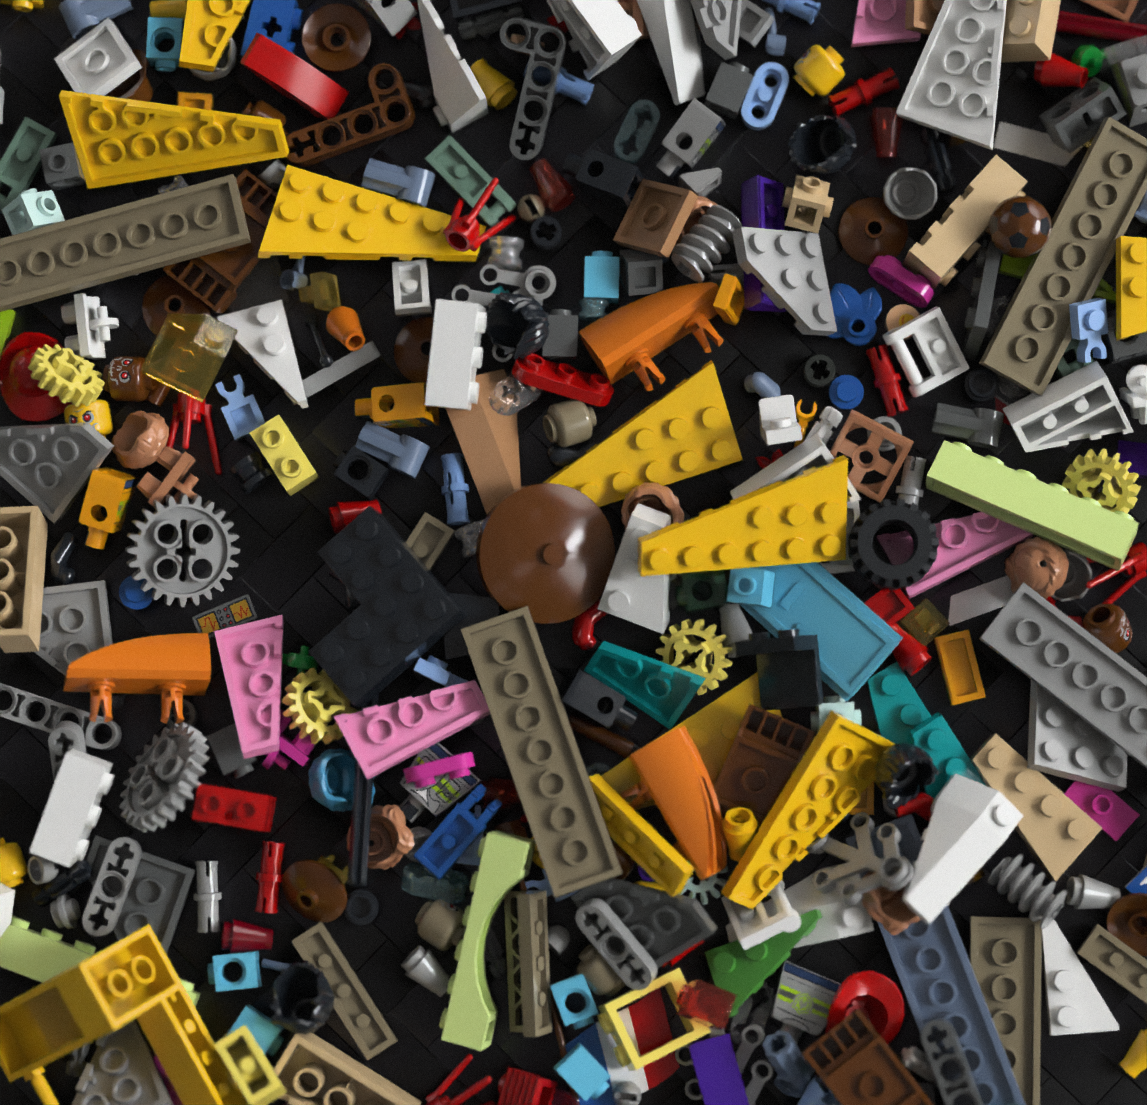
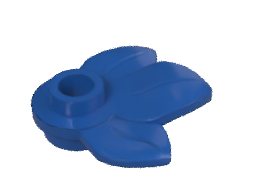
M835 284L831 289L830 296L837 332L828 337L833 339L845 338L848 343L855 346L868 344L876 335L877 326L875 320L882 311L880 295L875 288L867 289L859 295L849 285ZM856 323H863L865 328L861 332H854L853 326Z

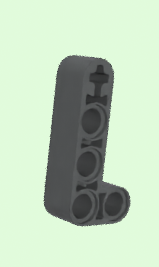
M514 17L502 25L500 39L507 48L530 54L510 138V150L516 158L530 160L540 152L543 146L567 45V38L564 31L555 25L522 17ZM511 24L523 26L526 32L523 42L514 43L509 39L507 31ZM553 32L558 36L560 44L557 50L547 51L542 47L541 38L544 33ZM544 66L550 70L552 76L549 84L539 85L534 81L533 72L536 67ZM536 100L543 106L541 118L532 119L526 114L525 106L528 101ZM521 122L528 126H540V131L532 130L530 142L534 143L535 147H531L527 152L522 151L523 146L517 143L518 140H522L525 137L528 128L520 127Z
M941 1018L927 1023L922 1029L921 1039L945 1104L955 1105L956 1097L959 1094H966L973 1099L974 1105H984L952 1023ZM933 1026H937L940 1031H947L948 1036L943 1039L946 1050L953 1046L955 1052L947 1053L937 1059L935 1053L941 1052L942 1048L938 1040L932 1041L930 1039V1035L934 1032ZM946 1060H955L959 1063L961 1067L959 1078L948 1079L943 1074L942 1065Z

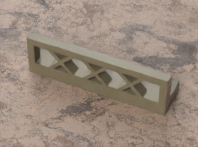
M511 890L504 898L510 1032L523 1033V1037H538L552 1032L546 890ZM515 898L518 901V914L516 913ZM518 937H519V948L517 947V938H518ZM520 971H521V984L519 983V973H520ZM521 1007H522L523 1024H521V1019H520V1008H521Z

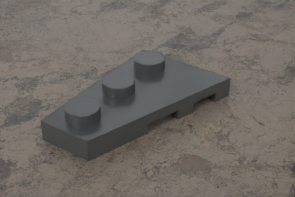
M990 237L986 247H980L977 253L975 267L980 268L979 277H974L972 281L970 297L974 298L972 307H968L964 327L968 329L962 354L964 358L972 360L976 359L988 329L1001 252L996 248Z

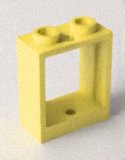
M680 968L672 969L656 977L643 990L632 989L598 1006L601 1012L598 1015L599 1023L606 1035L611 1033L617 1045L613 1048L614 1054L622 1067L627 1066L629 1071L637 1070L711 1032ZM665 986L687 1033L639 1057L616 1009Z

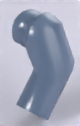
M755 372L748 375L744 380V387L749 393H757L762 398L781 396L779 385L765 373Z

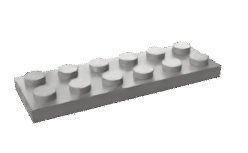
M1023 582L979 639L1147 769V677Z

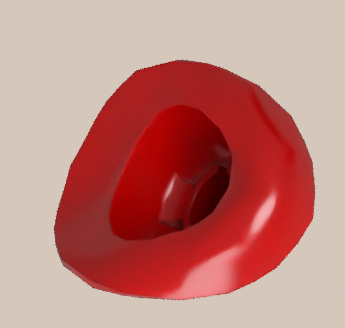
M23 332L16 336L6 345L0 360V388L2 396L9 409L17 417L27 421L49 420L63 413L64 409L72 404V402L63 403L57 395L49 396L48 390L38 387L40 381L30 376L33 371L28 369V366L38 348L42 349L45 344L51 348L55 344L59 345L61 349L64 348L56 339L43 333Z
M862 971L847 977L837 990L830 1005L826 1034L859 1009L887 1045L890 1044L899 1033L904 1020V1000L897 985L890 978L875 971Z

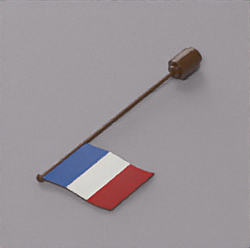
M520 819L493 826L494 831L500 830L528 838L526 827H522ZM523 879L518 883L519 889L527 890L525 880ZM660 988L648 993L636 1003L618 1011L639 1057L673 1040ZM551 990L552 1021L561 1057L563 1058L572 1048L580 1043L611 1076L606 1081L609 1087L595 1100L590 1096L584 1101L569 1085L573 1105H616L612 1095L618 1083L631 1081L643 1093L662 1083L680 1067L675 1058V1051L637 1070L629 1071L627 1066L622 1067L619 1064L613 1050L617 1045L611 1033L605 1034L599 1021L565 1044ZM619 1092L618 1099H631L636 1094Z

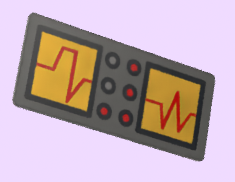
M246 594L193 616L192 619L198 633H208L210 638L215 636L214 631L244 624L256 619L257 614L249 595Z

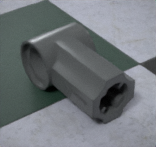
M937 403L931 433L967 440L968 444L981 448L998 449L1004 413L986 408H974L971 410Z

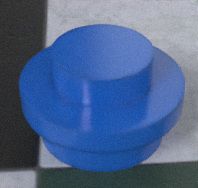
M851 375L837 377L829 388L831 402L837 408L843 410L857 407L864 396L862 383Z
M131 575L124 579L120 585L119 597L122 603L130 609H143L153 600L151 595L154 587L145 592L140 589L141 584L145 580L144 578L134 580Z

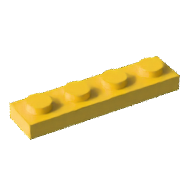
M598 773L590 776L589 780L609 836L671 897L681 893L694 868Z

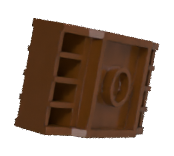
M246 169L236 180L251 243L178 262L163 268L165 273L220 314H223L236 299V289L261 259L258 258L259 249L278 195Z
M749 703L713 787L722 818L732 808H747L753 812L757 820L756 835L806 753L815 731Z
M859 1009L850 1014L802 1053L842 1105H933Z

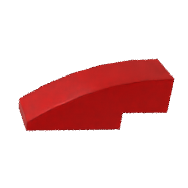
M256 33L240 61L243 66L283 96L295 100L314 116L324 120L331 119L337 115L349 93L322 72L259 33Z

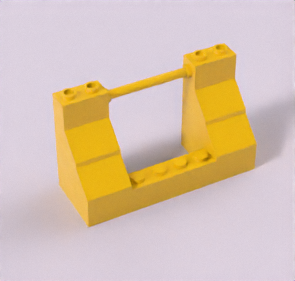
M150 925L124 937L0 1006V1066L9 1082L22 1076L26 1081L31 1080L30 1082L43 1105H59L44 1075L41 1074L45 1072L44 1065L115 1030L134 1017L138 1020L184 1105H248Z

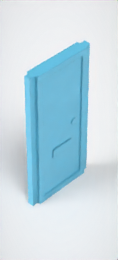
M819 562L750 567L775 573L771 608L750 605L741 606L776 638H778L779 630L799 629V636L817 635L821 679L847 702L903 639ZM728 584L727 588L724 590L727 594H728L729 584Z

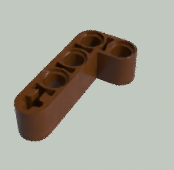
M382 63L374 66L369 72L368 82L375 102L292 132L286 137L289 149L286 158L298 166H309L410 128L414 122L415 113L401 74L390 64ZM384 73L393 74V85L388 89H379V77ZM397 105L404 106L406 111L405 117L399 122L390 121V110ZM364 117L372 118L373 127L371 131L367 134L358 133L357 124L359 120ZM331 129H339L341 134L340 141L334 146L326 145V133ZM298 142L309 146L303 149L304 155L302 157L293 153V151L298 149ZM317 142L321 150L318 151V149L314 147L312 144Z

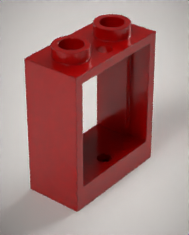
M200 784L197 789L192 819L271 832L277 797Z

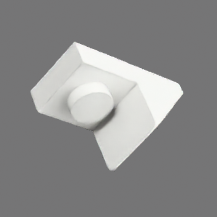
M426 259L392 262L395 315L400 317L432 313Z
M792 395L759 400L760 433L767 445L803 440L801 426L796 419Z

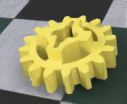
M47 344L42 349L38 348L28 366V369L33 371L30 375L31 378L40 381L38 384L39 388L48 390L49 396L57 395L63 403L72 402L77 407L80 403H83L85 406H89L91 402L95 403L105 384L100 379L102 373L93 370L94 363L83 360L84 357H81L80 354L78 356L75 355L71 348L61 349L57 344L53 348Z
M1092 449L1088 450L1084 457L1079 454L1073 461V464H1070L1065 472L1067 477L1062 483V486L1068 488L1069 493L1074 496L1092 498L1099 502L1102 508L1112 512L1122 511L1127 514L1138 500L1136 496L1141 490V486L1134 484L1139 476L1138 473L1128 472L1132 463L1128 461L1121 464L1119 462L1120 454L1116 453L1110 458L1106 449H1102L1098 456H1096ZM1102 480H1104L1105 482H1104V484H1103V486H1102V487H1104V488H1103L1102 491L1099 493V492H1098V490H1099V488H1100L1099 484L1101 483Z
M690 619L681 621V627L678 624L669 627L672 635L664 634L660 637L665 646L657 648L656 653L663 656L661 662L706 678L697 691L699 696L707 692V687L711 691L719 687L717 680L722 681L728 677L727 673L722 669L732 665V661L725 659V654L731 652L732 647H723L722 642L727 637L725 634L719 636L714 634L717 625L712 624L704 628V619L696 620L694 625ZM693 635L700 636L704 638L706 641H698L694 638ZM674 649L676 650L675 661H674ZM703 650V652L698 655V658H696L695 662L685 664V662L690 659V656H692L693 652ZM713 652H714V658H715L714 666H713V664L711 663V662H712Z
M310 668L306 673H299L285 687V691L288 694L281 699L283 704L289 706L283 712V716L292 717L293 719L289 728L294 729L298 727L301 729L299 733V738L301 739L311 735L312 744L318 743L321 739L325 745L335 739L339 740L343 735L336 722L331 726H327V723L334 719L333 716L344 713L348 715L358 712V710L350 707V700L334 681L328 677L324 669L318 674L314 668ZM306 687H312L311 691L302 693Z

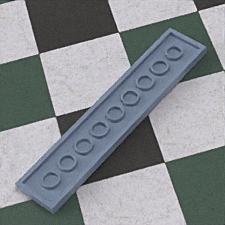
M909 814L888 823H893L901 833V840L897 844L900 857L906 858L913 866L914 861L918 860L923 841L921 840L922 837L913 814ZM878 826L871 832L875 857L883 860L885 858L884 848L877 838V830L880 827ZM893 832L889 833L885 838L891 836ZM856 835L846 838L849 846L858 849ZM869 870L859 873L860 878L862 879ZM948 904L930 924L926 925L922 920L910 923L907 929L895 936L891 935L878 922L920 1033H922L924 1026L934 1019L941 1018L952 1023L983 1104L1026 1105ZM933 1026L934 1032L930 1035V1039L932 1041L938 1040L942 1048L941 1052L935 1053L937 1059L947 1053L955 1052L953 1046L946 1050L943 1039L948 1036L947 1031H940L937 1026ZM946 1060L942 1065V1072L948 1079H957L961 1074V1067L955 1060ZM959 1094L955 1099V1105H974V1101L969 1095Z

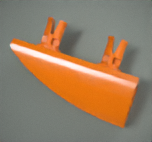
M704 282L666 289L631 302L578 331L588 353L602 374L609 379L611 385L634 370L646 390L652 391L653 386L648 374L660 385L664 383L665 376L661 374L651 358L690 332L698 340L705 353L711 352L706 336L718 347L722 345L724 339L709 322L711 318L718 314L713 304L719 286L713 282Z
M208 633L148 636L100 648L71 662L67 668L63 691L90 692L89 719L92 722H96L99 706H102L104 723L113 719L112 693L161 695V722L167 724L170 708L172 707L175 724L182 723L184 721L183 695L205 696L210 682L211 656Z
M685 726L676 728L629 756L642 781L622 791L620 796L624 799L637 794L638 796L629 804L634 810L651 799L654 800L678 841L671 846L686 861H690L702 881L724 870L727 865V843L722 826L723 818L709 774Z

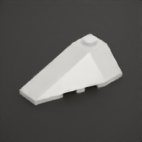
M637 0L675 106L704 96L699 28L691 1Z

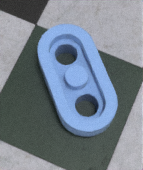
M768 62L757 69L741 108L742 121L750 129L763 130L772 124L789 82L788 73L782 65ZM772 77L777 81V85L775 87H768L764 80ZM759 108L763 110L764 116L757 119L752 116V110Z

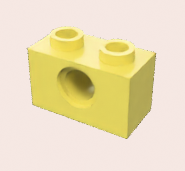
M279 414L250 432L251 437L290 496L320 478Z
M243 1025L214 1044L250 1105H267L287 1093L246 1025Z

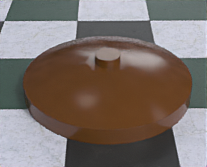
M537 483L523 486L499 500L486 516L481 526L476 546L479 576L490 597L508 613L528 606L533 622L541 624L567 621L589 609L604 592L615 560L613 534L600 508L580 491L554 483Z

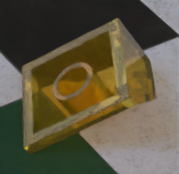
M168 313L140 371L203 403L238 330L207 314Z

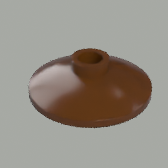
M328 4L318 8L309 16L303 27L302 43L306 55L316 66L331 72H342L355 67L365 58L371 43V33L366 19L359 11L345 4ZM341 36L344 41L340 46H334L331 44L333 37Z
M877 197L864 198L853 203L844 212L839 224V239L844 251L856 262L869 266L877 256L885 257L890 255L896 258L904 248L908 235L906 220L893 215L884 204V199ZM872 223L878 224L881 232L873 235L868 231V226Z
M166 275L156 280L146 291L142 303V313L146 325L157 337L169 342H176L178 338L188 341L205 329L211 316V307L171 276ZM173 300L181 302V308L176 312L169 309V304Z
M423 317L411 321L400 331L395 341L394 357L400 372L414 383L424 382L427 384L430 355H424L421 352V348L424 344H431L434 317Z
M299 860L290 865L285 871L282 880L284 895L291 907L301 916L311 921H322L325 923L337 919L343 913L347 904V893L343 882L332 869L314 860Z
M1128 894L1119 898L1111 906L1107 916L1108 932L1139 955L1147 956V921L1139 918H1147V894Z

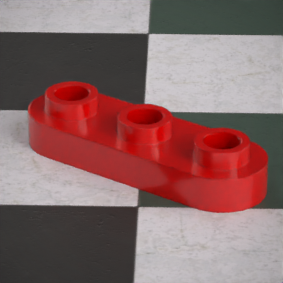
M534 353L523 359L518 357L512 368L514 377L526 385L594 406L603 407L608 405L614 393L613 386L604 375L598 373L590 374L577 370L566 363L557 364L544 360L541 356Z

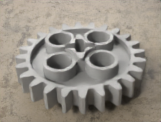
M185 493L180 494L179 502H175L174 498L169 494L166 496L165 506L154 500L155 511L153 513L144 508L141 510L146 518L144 522L133 520L134 525L139 528L138 533H127V536L135 541V545L125 547V551L135 554V558L130 559L126 563L129 567H138V570L133 573L132 578L134 580L144 578L145 580L141 584L140 589L145 592L154 587L151 597L157 600L162 594H165L164 603L169 606L175 597L181 607H185L187 598H190L196 606L199 605V595L201 594L212 600L210 589L215 587L217 590L223 591L224 588L219 581L222 578L227 580L233 579L226 571L227 568L238 567V564L230 559L233 554L240 553L239 548L231 546V542L237 540L239 536L236 533L227 532L234 523L231 520L221 522L226 512L223 509H219L212 513L214 502L208 500L201 506L202 500L199 495H195L191 503H189ZM182 519H185L184 544L190 547V552H184L183 554L185 579L180 581L179 575L182 558L175 550L182 547L180 522ZM164 524H172L174 529L173 536L168 541H160L157 535L159 528ZM199 524H206L208 527L207 537L202 541H195L192 535L194 528ZM163 559H171L173 562L172 571L166 576H159L157 573L159 562ZM198 559H206L208 564L206 572L200 576H194L192 573L194 562Z
M183 722L180 725L173 723L170 730L166 727L163 728L161 737L156 734L153 736L151 746L144 745L145 753L142 756L137 755L135 757L137 764L135 767L129 768L128 771L131 773V776L123 782L127 789L120 794L124 801L119 805V808L124 810L121 816L126 819L125 822L143 832H147L148 829L155 832L157 826L164 828L167 818L171 821L175 819L177 809L184 810V801L192 799V789L201 784L197 781L198 776L206 771L201 766L209 758L204 755L209 746L204 744L207 738L202 736V732Z

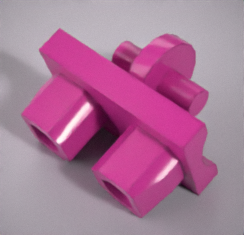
M280 709L279 751L264 754L267 757L262 766L267 770L274 763L284 770L289 766L291 761L281 755L282 752L302 767L308 765L314 757L311 753L316 744H312L311 735L301 739L298 733L294 740H291L283 734L293 719L292 717L283 716L284 711Z

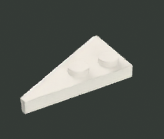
M282 300L217 317L221 329L224 332L227 331L236 340L239 347L253 358L254 363L271 380L274 379L284 389L285 394L294 403L300 405L302 409L309 407Z
M1053 920L1047 927L1042 929V959L1049 1035L1119 1030L1117 1021L1059 926Z

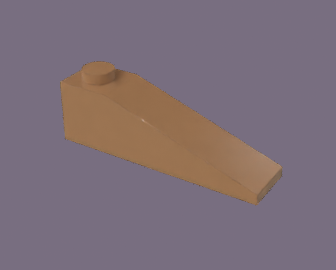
M504 369L476 375L475 382L479 383V396L477 404L472 403L471 411L445 408L487 515L504 496L521 488L517 401Z

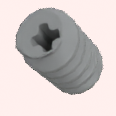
M712 205L708 208L706 215L699 218L698 224L690 228L689 234L682 237L681 243L674 246L671 255L673 263L685 276L695 282H703L704 275L702 271L710 273L713 270L711 262L719 263L722 260L720 253L727 254L730 251L728 243L734 244L732 231L742 227L741 222L726 208L720 205Z
M1022 853L1014 858L1006 857L992 871L988 884L995 885L998 883V892L1000 894L1009 892L1008 901L1013 904L1019 902V910L1023 913L1030 911V920L1032 922L1041 920L1040 928L1044 929L1055 919L1064 906L1067 891L1063 890L1057 895L1053 894L1056 882L1052 881L1044 886L1042 883L1046 873L1041 872L1036 876H1032L1035 864L1032 862L1023 868L1021 863L1025 855Z

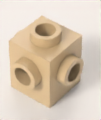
M797 175L794 188H786L782 207L788 208L785 226L819 233L822 218L830 217L834 198L828 197L830 183L812 176L803 177Z

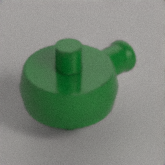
M1082 45L1075 50L1071 62L1088 68V77H1092L1100 71L1103 60L1109 58L1111 52L1107 47L1099 50L1093 45Z
M301 646L300 654L283 653L282 664L297 668L296 676L301 672L305 673L310 668H314L317 671L319 666L314 657L308 655L310 647Z

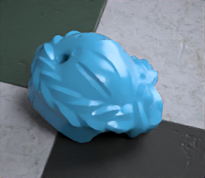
M341 748L335 750L328 749L313 761L309 769V787L312 797L331 811L338 810L344 812L352 810L355 757L351 750L346 751ZM373 783V791H372V803H373V796H374V794H375L374 783Z

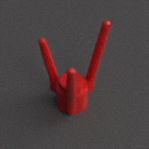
M498 178L492 179L469 215L459 217L464 199L462 197L458 198L449 224L443 230L444 235H446V241L453 249L461 252L470 249L475 252L483 242L515 220V215L511 214L479 236L480 225L475 218L499 183Z
M192 391L178 393L177 404H173V417L166 446L173 448L180 421L183 423L182 447L183 449H188L191 424L201 423V417H203L215 473L220 475L222 469L211 418L212 405L205 404L206 395L203 393Z
M1138 542L1131 546L1120 571L1111 568L1086 583V588L1090 589L1122 571L1126 576L1132 574L1101 604H1112L1133 584L1147 576L1146 545L1143 542ZM1087 558L1089 563L1097 562L1090 558Z
M467 1054L438 1088L425 1097L426 1105H459L489 1084L492 1079L490 1076H486L452 1100L447 1095L440 1098L473 1059L472 1054ZM489 1101L482 1105H495V1102Z

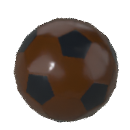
M1013 196L1003 200L996 206L990 216V238L996 248L1002 254L1009 257L1027 258L1035 255L1042 250L1050 238V215L1038 200L1029 196Z

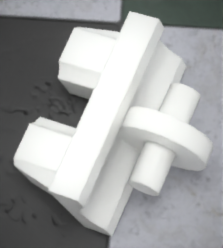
M85 293L75 294L74 301L61 306L64 323L70 325L77 323L78 335L66 337L65 348H71L77 356L80 354L81 357L94 360L105 359L104 342L111 341L109 329L119 327V320L117 318H108L107 306H100L99 297L86 296Z
M1139 364L1133 366L1126 375L1128 388H1119L1120 398L1130 405L1131 417L1139 419V423L1144 425L1147 424V365Z

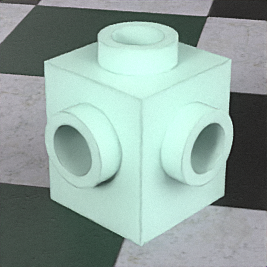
M35 188L26 190L2 209L12 235L65 221L53 190L38 192Z
M841 696L824 697V703L816 706V711L810 712L811 730L815 731V733H818L831 710L861 725L860 709L854 710V702H845Z

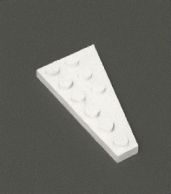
M1007 0L944 1L897 108L896 114L899 117L993 150Z

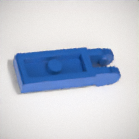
M479 784L463 803L457 804L413 856L438 880H441L486 829V824L503 805L501 801L495 799L477 818L470 809L485 795L487 789L482 784Z

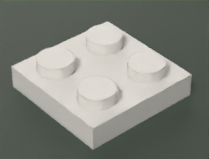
M109 17L54 58L74 92L102 96L108 94L142 68L118 28Z

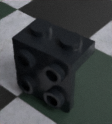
M799 629L779 630L778 638H770L769 632L748 634L749 641L735 642L736 656L756 655L762 709L778 710L819 706L822 704L823 692L817 635L799 636Z

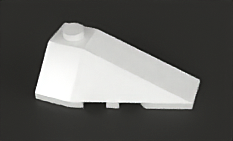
M418 0L434 97L437 105L432 109L440 125L444 126L447 124L453 133L488 114L486 96L466 60H459L461 56L456 48V44L451 35H445L443 31L444 25L431 1Z
M953 774L933 800L931 820L928 828L923 831L921 838L923 845L918 860L913 863V875L907 883L902 897V901L926 925L936 918L1003 844L1023 817L1000 791L959 774Z
M834 865V866L825 867V868H821V869H827V870H829V869H832V868L837 867V866H839V865ZM816 872L784 890L792 909L796 910L799 915L815 909L820 910L822 918L818 920L813 931L807 937L804 936L794 948L874 931L871 915L867 913V910L862 905V899L855 905H848L838 893L840 886L848 880L855 882L861 880L859 874L838 881L834 890L827 894L820 893L813 885L812 878ZM828 879L823 880L821 884H824ZM854 890L850 891L848 895H851ZM772 898L763 903L769 918L778 914ZM732 923L726 925V930L730 943L738 940Z

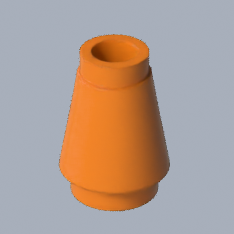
M345 306L336 307L329 312L326 322L328 333L351 351L361 349L365 344V337L357 312Z

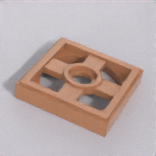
M852 409L830 453L834 458H837L838 451L852 458L854 466L848 475V479L856 491L881 503L914 441ZM864 427L872 431L865 444L858 445L845 438L848 432L857 428ZM884 438L893 442L897 453L895 464L880 456L878 449ZM869 451L873 455V460L870 463H863L860 460L861 452ZM872 470L887 476L886 479L877 483H861L865 473Z

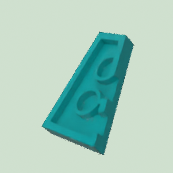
M603 641L584 669V671L606 686L624 695L626 700L670 730L706 679Z
M896 661L869 678L866 683L880 736L896 744H912L909 731L931 717Z
M939 712L909 731L911 743L928 752L939 771V774L935 775L934 783H931L930 786L923 785L926 794L935 798L953 774H959L986 785Z

